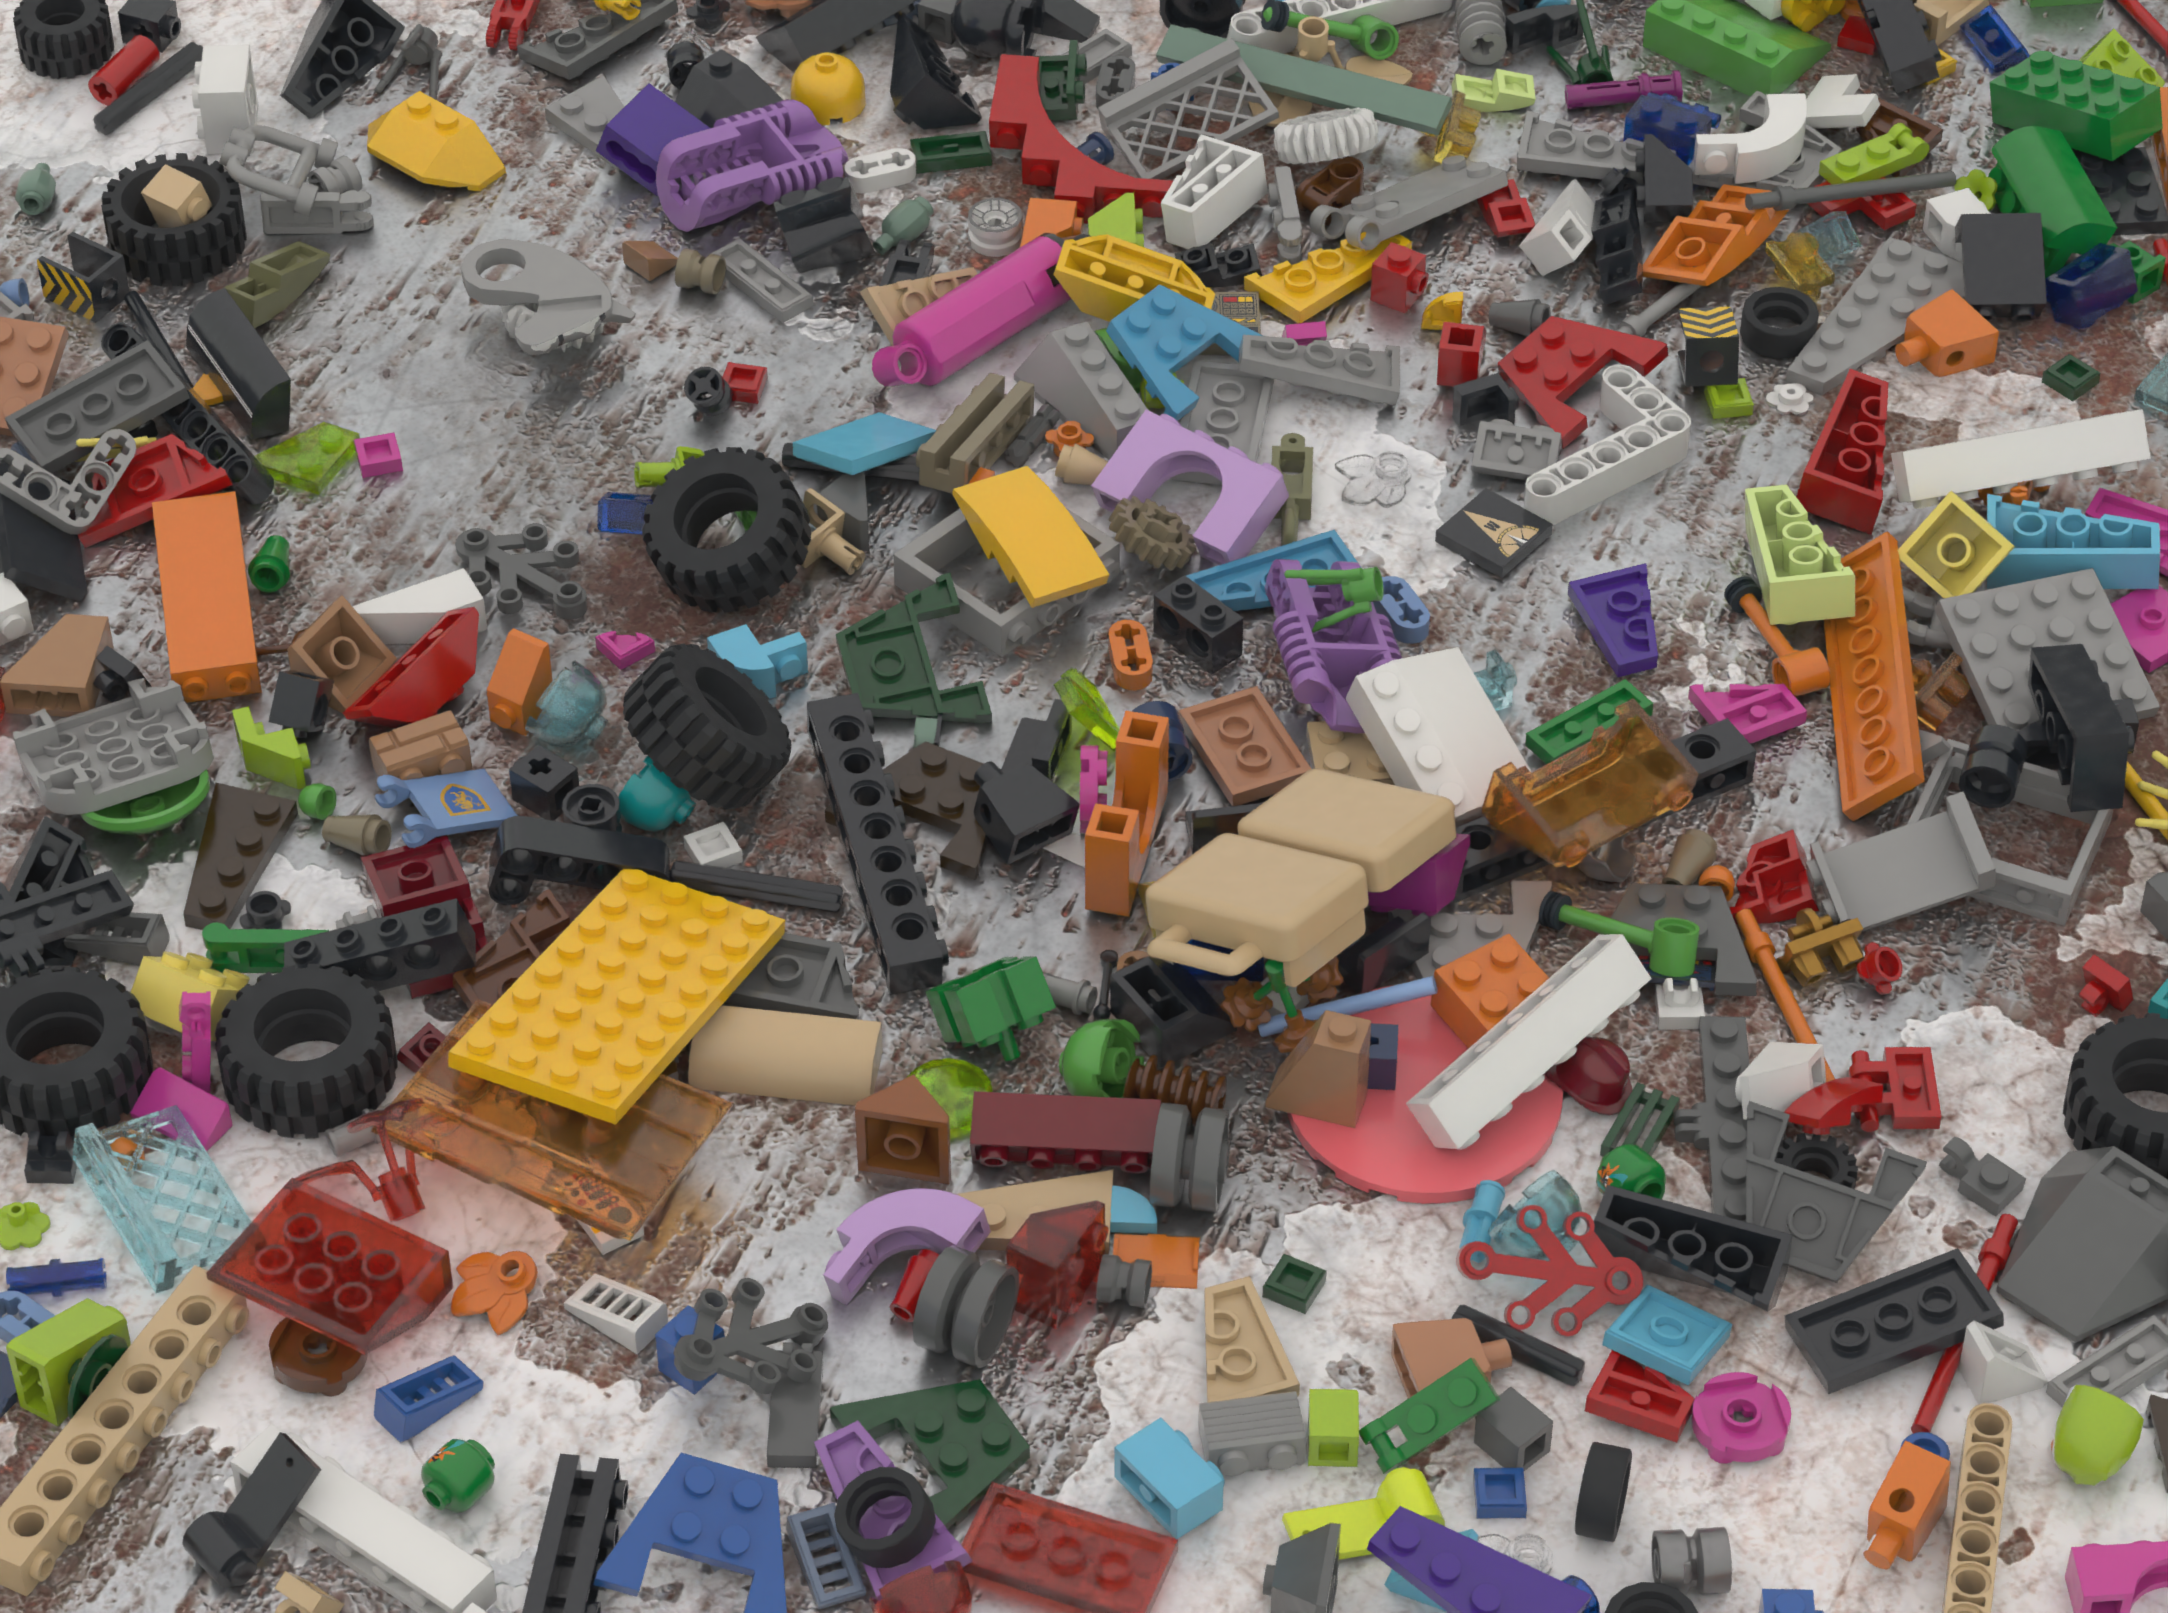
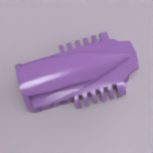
M786 99L762 108L759 107L751 111L742 112L739 115L735 114L728 118L719 119L715 122L713 128L679 137L668 143L663 148L657 165L656 186L658 197L670 222L679 230L688 232L720 222L761 200L765 204L770 205L789 192L796 190L808 191L824 180L834 177L843 178L842 165L848 161V155L840 141L823 125L818 123L808 106L796 100ZM693 175L694 183L688 176ZM674 179H681V190H679V185Z
M1274 560L1266 578L1265 592L1275 612L1276 620L1273 623L1272 629L1296 700L1300 703L1310 704L1314 711L1322 715L1331 730L1356 734L1365 733L1345 698L1357 675L1392 660L1402 658L1388 617L1376 613L1374 604L1371 602L1372 612L1356 614L1334 625L1312 632L1316 622L1353 606L1354 602H1347L1345 600L1342 584L1308 587L1306 579L1286 578L1284 576L1286 570L1302 569L1298 560ZM1336 561L1332 564L1330 570H1348L1361 567L1357 562Z

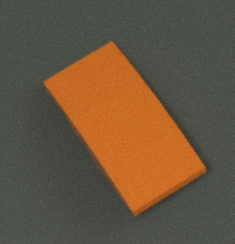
M1723 184L1712 201L1699 200L1688 217L1676 216L1644 262L1643 277L1709 286L1730 273L1752 255L1775 230L1789 210L1776 211L1773 207L1748 210L1745 205L1747 194L1771 191Z

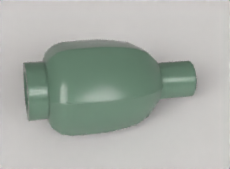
M38 163L34 169L24 172L20 177L15 200L21 210L28 215L44 213L53 200L56 181L50 174V167L46 163Z
M921 196L916 197L914 200H905L899 203L883 220L882 235L873 243L874 249L879 254L884 255L892 246L897 247L901 239L910 240V243L914 241L929 226L930 217L934 213L931 204Z

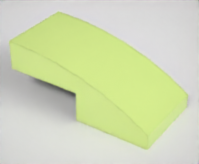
M1496 69L1492 80L1455 74L1451 85L1453 106L1456 110L1474 112L1509 111L1534 105L1536 100L1533 75Z

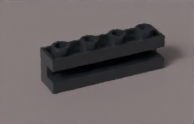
M560 1453L522 1613H601V1603L597 1602L599 1590L606 1591L607 1589L593 1584L597 1571L607 1558L608 1550H613L618 1543L620 1527L619 1520H615L617 1509L625 1510L628 1499V1480L621 1479L619 1459L599 1457L596 1472L581 1470L580 1455Z

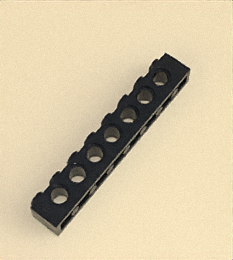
M858 693L807 702V732L889 995L941 985L943 966L949 965L947 945L944 939L937 940L935 934L938 931L936 911L933 905L926 906L924 898H927L925 877L922 871L915 872L913 866L916 864L914 843L911 838L905 839L903 832L906 831L904 812L901 805L894 806L892 799H895L894 782L891 773L884 774L882 769L885 766L882 744L880 741L874 742L872 738L875 729L871 710H863Z
M1727 718L1712 725L1703 726L1697 731L1674 740L1666 741L1660 746L1637 755H1631L1620 762L1600 770H1594L1583 777L1563 785L1554 786L1548 791L1525 800L1517 801L1511 806L1488 815H1482L1471 822L1456 827L1457 834L1470 835V845L1453 902H1459L1574 855L1576 831L1586 819L1595 813L1613 815L1616 823L1630 832L1752 782L1756 750Z

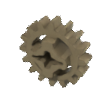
M1132 496L1130 501L1122 498L1108 519L1111 522L1109 530L1117 533L1114 539L1118 542H1123L1122 544L1127 552L1139 555L1140 561L1144 562L1147 560L1149 564L1154 565L1156 568L1164 564L1169 570H1173L1175 566L1182 569L1197 548L1194 544L1193 535L1188 533L1191 529L1190 526L1183 524L1180 516L1176 513L1166 511L1165 506L1161 505L1159 507L1156 502L1150 499H1146L1142 503L1136 496Z

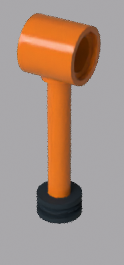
M1742 576L1733 580L1725 589L1724 597L1735 612L1746 613L1778 656L1772 662L1774 684H1785L1795 697L1826 689L1830 683V672L1821 650L1817 647L1802 651L1794 650L1776 625H1770L1768 614L1760 604L1762 591L1755 581L1748 576Z

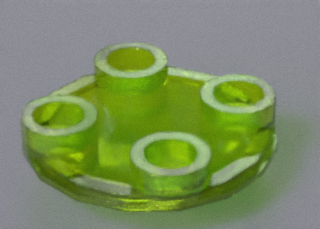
M952 1058L931 1060L916 1067L907 1076L909 1077L914 1074L949 1115L950 1129L961 1128L971 1130L974 1091L993 1092L991 1081L981 1068L964 1060Z

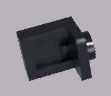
M1498 373L1454 386L1452 417L1459 426L1495 415L1498 419L1507 420L1515 424V410L1519 407L1518 396L1514 388L1508 387Z

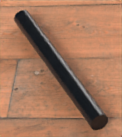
M136 291L128 292L124 297V301L147 340L153 344L193 388L192 382L139 293Z

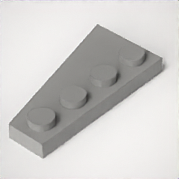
M1527 110L1517 156L1516 170L1568 175L1576 178L1604 179L1614 167L1619 172L1626 167L1629 169V172L1624 177L1632 178L1639 184H1643V172H1636L1635 156L1636 149H1643L1644 142L1628 138L1622 143L1613 140L1609 136V132L1594 129L1591 134L1572 129V122L1557 118L1555 124L1539 120L1540 113Z

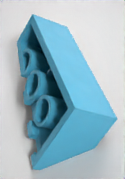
M1987 494V521L2015 546L1987 578V589L2091 568L2094 569L2103 589H2159V523L2104 514L2100 519L2092 518L2082 514L2080 509L2065 507L2064 512L2040 509L2039 502L2023 500L2021 505L2002 502V496Z

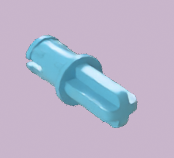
M1483 1180L1480 1182V1185L1477 1184L1471 1208L1463 1216L1465 1229L1459 1248L1475 1241L1485 1242L1489 1245L1492 1236L1498 1232L1500 1228L1498 1215L1502 1201L1505 1198V1189L1498 1182ZM1476 1251L1471 1255L1470 1261L1473 1260L1480 1263L1486 1257L1482 1252Z

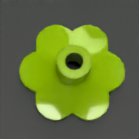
M1974 169L1970 171L1967 177L1962 176L1956 180L1955 191L1969 188L1977 199L1985 204L1988 211L1995 207L1996 200L1994 194L1997 191V182L1993 178L1986 177L1985 172Z
M15 1202L3 1206L0 1209L1 1247L5 1250H15L20 1246L26 1248L37 1246L42 1240V1233L50 1228L49 1216L41 1213L38 1204L34 1202Z

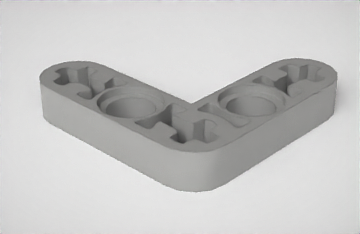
M111 429L106 431L71 485L17 452L8 448H0V465L2 462L9 465L8 472L0 476V493L60 530L69 534H81L91 526L132 461L136 452V442L124 430ZM115 443L122 446L121 453L116 456L111 466H109L104 460L111 447ZM23 472L27 476L22 481L20 488L15 486V483ZM91 472L102 475L106 480L107 487L101 491L89 488L85 482V475ZM33 482L43 483L48 487L50 497L46 500L34 499L28 492V485ZM80 497L88 502L76 521L68 517L70 510L74 509Z

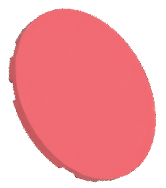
M1432 995L1350 1015L1371 1020L1373 1024L1398 1025L1395 1090L1368 1089L1367 1097L1355 1128L1287 1112L1292 1129L1301 1145L1314 1160L1319 1159L1335 1172L1336 1178L1367 1193L1375 1190L1397 1196V1201L1432 1204L1474 1198L1477 1184L1480 1185V1182L1483 1180H1492L1498 1182L1503 1187L1512 1183L1514 1176L1521 1173L1528 1166L1533 1167L1543 1157L1552 1144V1138L1562 1113L1563 1089L1545 1076L1544 1081L1538 1087L1529 1092L1521 1093L1511 1102L1513 1107L1505 1116L1496 1121H1490L1479 1130L1480 1137L1469 1147L1462 1150L1435 1148L1406 1103L1469 1048L1430 1005Z

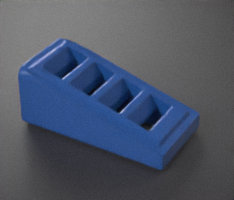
M453 1355L376 1389L374 1417L399 1442H404L416 1436L481 1391L484 1381ZM448 1377L455 1385L450 1386L444 1379Z

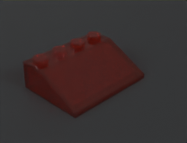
M291 1178L206 1272L208 1280L364 1355L425 1321L453 1289L448 1250L295 1178Z

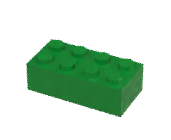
M2049 51L2032 53L2030 57L2016 66L2007 69L2005 73L1989 82L1993 123L2013 130L2027 126H2041L2059 130L2071 148L2110 161H2114L2163 129L2160 87L2144 83L2141 79L2115 74L2108 69L2095 68L2083 64L2079 60L2059 57Z

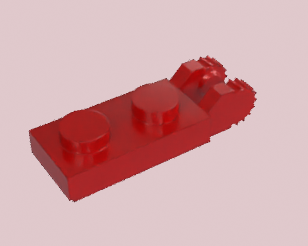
M496 0L490 13V22L486 30V46L497 48L501 39L502 29L510 30L508 35L510 50L518 51L517 46L523 43L524 31H528L540 0Z

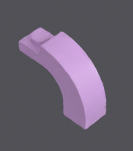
M906 1189L885 1194L861 1206L836 1229L843 1250L837 1251L831 1256L823 1276L831 1297L847 1306L877 1266L893 1254L910 1249H928L941 1254L946 1247L952 1245L975 1253L991 1232L984 1208L959 1195L937 1189Z

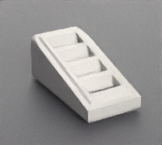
M596 1273L564 1302L565 1310L635 1354H638L655 1338V1334L668 1323L667 1305L647 1293ZM595 1292L601 1293L591 1304L586 1302ZM607 1300L613 1301L605 1310L600 1308ZM621 1307L625 1308L620 1315L615 1314ZM634 1314L638 1316L634 1321L629 1320Z

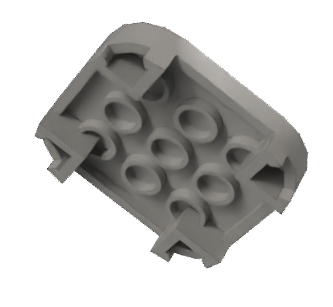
M142 678L128 681L131 697L53 722L45 708L30 714L32 725L23 731H13V736L22 770L44 806L52 812L64 815L85 814L183 783L197 777L208 769L214 757L205 721L199 722L184 701L181 686L172 680L165 687H146L145 679Z

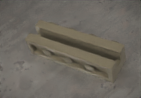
M989 373L978 386H974L961 405H957L953 414L944 424H940L933 436L919 447L916 455V466L919 468V485L952 493L954 488L967 485L980 467L989 469L1018 437L1032 417H1034V384L1019 380L1008 394H1004L1005 376Z

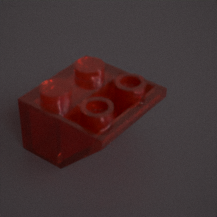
M1095 1200L1030 1214L1006 1246L1007 1265L1015 1267L1019 1272V1291L1015 1311L1054 1329L1059 1328L1068 1314L1074 1315L1083 1302L1085 1291L1092 1282L1097 1283L1101 1260L1105 1254V1241L1109 1228L1105 1225L1104 1203Z

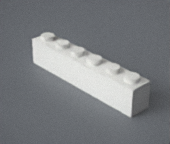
M2143 409L1891 453L1899 503L1913 501L1914 509L1936 506L1939 504L1938 497L1946 496L1950 491L1963 500L1979 498V489L1993 487L1994 495L2008 493L2013 487L2018 486V482L2032 480L2033 487L2053 485L2059 483L2057 475L2072 473L2073 480L2098 476L2097 468L2112 466L2113 473L2136 470L2138 469L2137 461L2151 459Z
M1623 934L1598 935L1412 1097L1406 1105L1435 1148L1462 1150L1469 1147L1480 1137L1479 1130L1490 1121H1496L1505 1116L1512 1109L1513 1105L1511 1102L1521 1093L1529 1092L1538 1087L1544 1081L1545 1076L1543 1074L1554 1064L1563 1063L1576 1053V1045L1581 1040L1604 1029L1609 1023L1608 1017L1618 1008H1623L1633 1003L1641 994L1639 989L1652 978Z
M272 1423L230 1461L235 1488L238 1493L280 1432L286 1433ZM292 1432L287 1434L322 1469L285 1524L417 1613H462L472 1602L486 1611L497 1600L494 1570L486 1559L478 1554L470 1555L458 1547L453 1539L440 1529L432 1530L420 1522L416 1515L406 1506H396L382 1497L378 1489L370 1482L365 1480L358 1481L346 1473L335 1459L329 1456L323 1458L311 1450L306 1442L297 1434Z

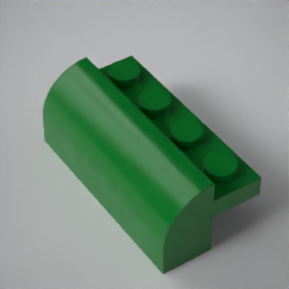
M2027 126L2016 129L2002 137L1991 149L1998 163L1988 176L1997 182L1998 187L1994 194L1996 204L2001 213H2041L2045 282L2053 283L2072 253L2098 258L2118 227L2061 131L2041 126Z

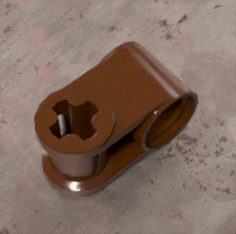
M1350 156L1337 158L1314 176L1304 180L1295 193L1298 209L1301 211L1308 210L1311 213L1320 205H1328L1340 209L1351 204L1353 198L1364 195V166L1362 162ZM1331 214L1326 218L1325 226H1330Z

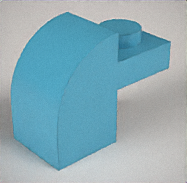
M746 624L707 637L708 649L715 652L717 657L722 660L727 659L734 664V668L740 673H745L753 680L752 683L759 690H762L769 699L776 697V684L808 673L807 643L800 632L762 645L759 644Z

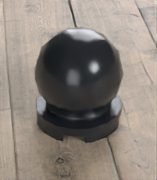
M956 0L951 17L954 37L965 51L981 58H998L1001 54L1005 53L1007 55L1034 57L1037 50L1030 49L1034 33H1042L1045 4L1044 0Z

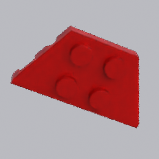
M173 434L167 435L136 449L132 461L91 526L85 532L78 534V537L84 548L90 547L154 519L152 502L210 495L233 485L225 469L222 467L217 469L208 463L203 454L195 449L187 448L184 441ZM112 459V460H110V461H107V462H105V463H107L109 466H111V464L113 463L114 459ZM94 473L92 478L93 490L101 491L105 489L107 485L104 477Z

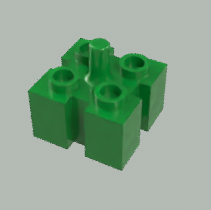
M1024 956L1019 959L1018 957H1003L973 970L968 975L957 977L925 991L944 1042L961 1041L963 1047L977 1044L979 1048L997 1042L1002 1057L1006 1062L1021 1056L1012 1028L1017 1026L1018 1030H1023L1044 1021L1043 1013L1056 1008L1037 956Z

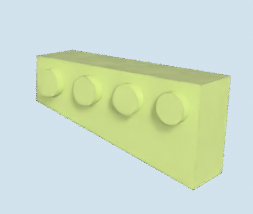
M1787 485L1745 489L1746 534L1770 625H1793L1798 622L1855 617V573L1849 566L1844 567L1842 565L1841 555L1834 546L1829 547L1823 540V532L1819 526L1810 523L1808 512Z

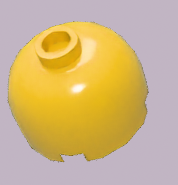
M829 52L811 56L800 63L791 78V100L799 101L808 106L821 125H830V119L841 117L842 123L851 121L860 115L866 106L863 74L855 63L845 56Z

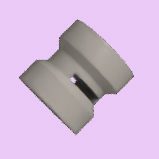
M344 155L333 160L330 167H319L308 175L309 184L318 186V192H340L341 195L349 190L360 191L363 186L362 178L356 165L349 157Z

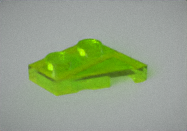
M322 422L255 455V457L269 471L275 481L319 495L356 452L354 439H359L360 435L357 432Z

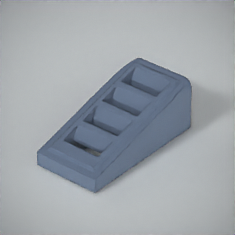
M835 1502L787 1516L786 1522L788 1537L818 1610L866 1596V1589L854 1555L837 1532L834 1518ZM828 1531L829 1537L807 1543L806 1536ZM834 1546L835 1553L813 1559L812 1552ZM838 1562L842 1564V1569L822 1575L818 1574V1568ZM845 1578L848 1579L850 1586L825 1593L822 1585Z

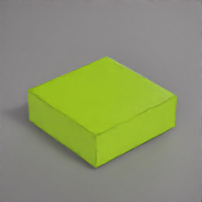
M1739 378L1736 385L1705 386L1704 394L1713 419L1753 415L1754 403L1745 378Z

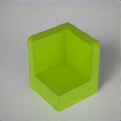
M1309 1389L1308 1466L1357 1467L1359 1447L1358 1391L1346 1389Z

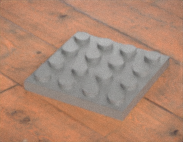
M2093 568L1939 599L1935 607L1937 616L1988 725H2002L2018 732L2040 720L2028 686L2031 647L2083 644L2090 659L2096 661L2101 680L2108 683L2112 700L2132 698L2138 720L2156 716L2160 708Z

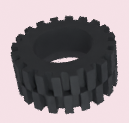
M176 153V159L167 160L166 154L155 156L156 162L148 164L145 159L135 162L136 170L134 171L125 167L118 172L120 181L112 178L108 182V192L103 191L101 197L108 247L124 256L126 273L131 271L134 280L142 282L146 277H150L151 285L162 286L164 280H171L173 287L183 286L182 279L192 278L195 284L204 281L203 274L209 272L213 277L223 272L222 264L231 267L237 261L236 253H243L245 249L244 241H247V233L239 183L231 178L227 171L224 172V166L219 164L218 161L208 165L207 157L197 155L194 161L188 160L187 153ZM166 164L201 181L213 206L208 210L206 216L193 223L172 228L151 227L157 222L141 192Z

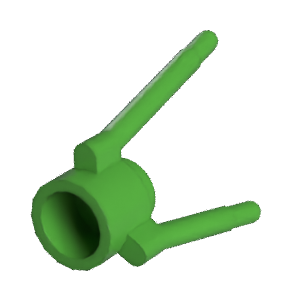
M1377 567L1348 570L1301 569L1286 570L1284 573L1286 578L1306 579L1309 586L1342 584L1345 600L1347 602H1354L1353 606L1316 622L1312 632L1334 625L1356 614L1372 612L1371 602L1383 599V581Z

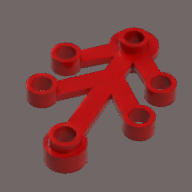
M1537 1205L1522 1207L1517 1213L1516 1223L1522 1232L1530 1234L1549 1261L1497 1254L1490 1245L1481 1241L1469 1242L1463 1245L1456 1256V1265L1459 1272L1470 1280L1486 1279L1492 1273L1547 1280L1522 1301L1511 1302L1505 1308L1504 1320L1506 1324L1518 1330L1529 1328L1533 1324L1535 1315L1575 1284L1594 1288L1571 1308L1564 1307L1554 1312L1551 1318V1326L1560 1336H1573L1577 1334L1582 1327V1322L1607 1302L1615 1305H1624L1632 1302L1639 1296L1643 1287V1275L1639 1266L1629 1258L1613 1257L1594 1232L1595 1224L1592 1217L1585 1212L1569 1214L1564 1220L1563 1230L1568 1238L1579 1241L1597 1268L1576 1264L1547 1225L1546 1212ZM1529 1210L1535 1211L1539 1215L1540 1222L1534 1229L1528 1228L1524 1223V1215ZM1576 1217L1584 1219L1587 1225L1585 1233L1580 1236L1574 1234L1571 1229V1222ZM1476 1251L1482 1252L1486 1257V1265L1481 1270L1473 1268L1470 1263L1471 1255ZM1618 1271L1623 1272L1628 1279L1627 1286L1622 1290L1616 1289L1612 1284V1277ZM1517 1306L1524 1307L1528 1315L1526 1321L1521 1325L1516 1324L1511 1316L1513 1309ZM1566 1312L1570 1313L1575 1320L1574 1327L1569 1331H1564L1559 1326V1318Z

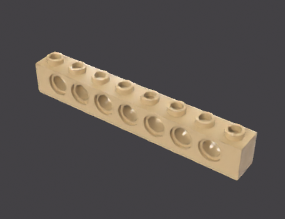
M196 1265L189 1271L0 1507V1585L28 1597L39 1582L49 1577L54 1568L55 1561L68 1545H72L78 1540L83 1531L84 1524L96 1509L102 1508L107 1503L112 1489L121 1477L134 1469L143 1449L152 1438L158 1437L163 1432L169 1416L180 1402L184 1403L189 1399L194 1390L195 1383L207 1368H212L217 1363L222 1349L232 1336L240 1333L245 1327L249 1317V1309L247 1308L244 1286Z

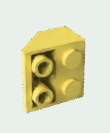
M164 951L162 957L143 956L131 993L139 1001L144 1016L182 1033L183 1023L179 1021V1004L182 992L206 993V991H210L211 1041H216L215 1031L217 1023L222 1018V1011L231 999L237 1001L236 994L248 984L250 978L229 969H224L223 973L211 968L212 960L195 953H187L186 957Z

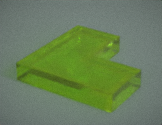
M1071 667L1060 676V680L1053 684L1069 714L1115 752L1116 738L1120 729L1096 685L1076 668Z

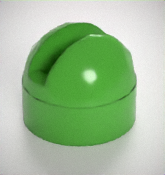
M319 783L306 786L300 791L298 797L299 807L302 812L311 818L325 820L328 816L332 815L337 801L334 788Z

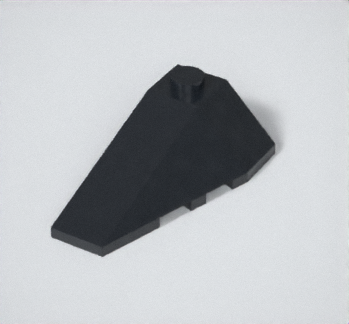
M902 13L897 22L890 95L895 106L893 108L894 113L906 124L910 125L914 122L923 130L977 124L982 119L976 101L971 94L965 92L962 95L959 91L958 86L962 81L945 64L947 58L933 37Z

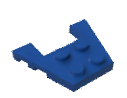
M681 1452L599 1568L593 1584L637 1597L651 1549H656L751 1576L752 1581L743 1613H787L777 1479Z

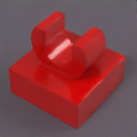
M2093 955L2082 967L2086 985L2079 993V997L2085 1000L2081 1007L2093 1016L2097 1017L2101 1014L2108 1003L2123 1012L2134 1000L2130 979L2096 955Z

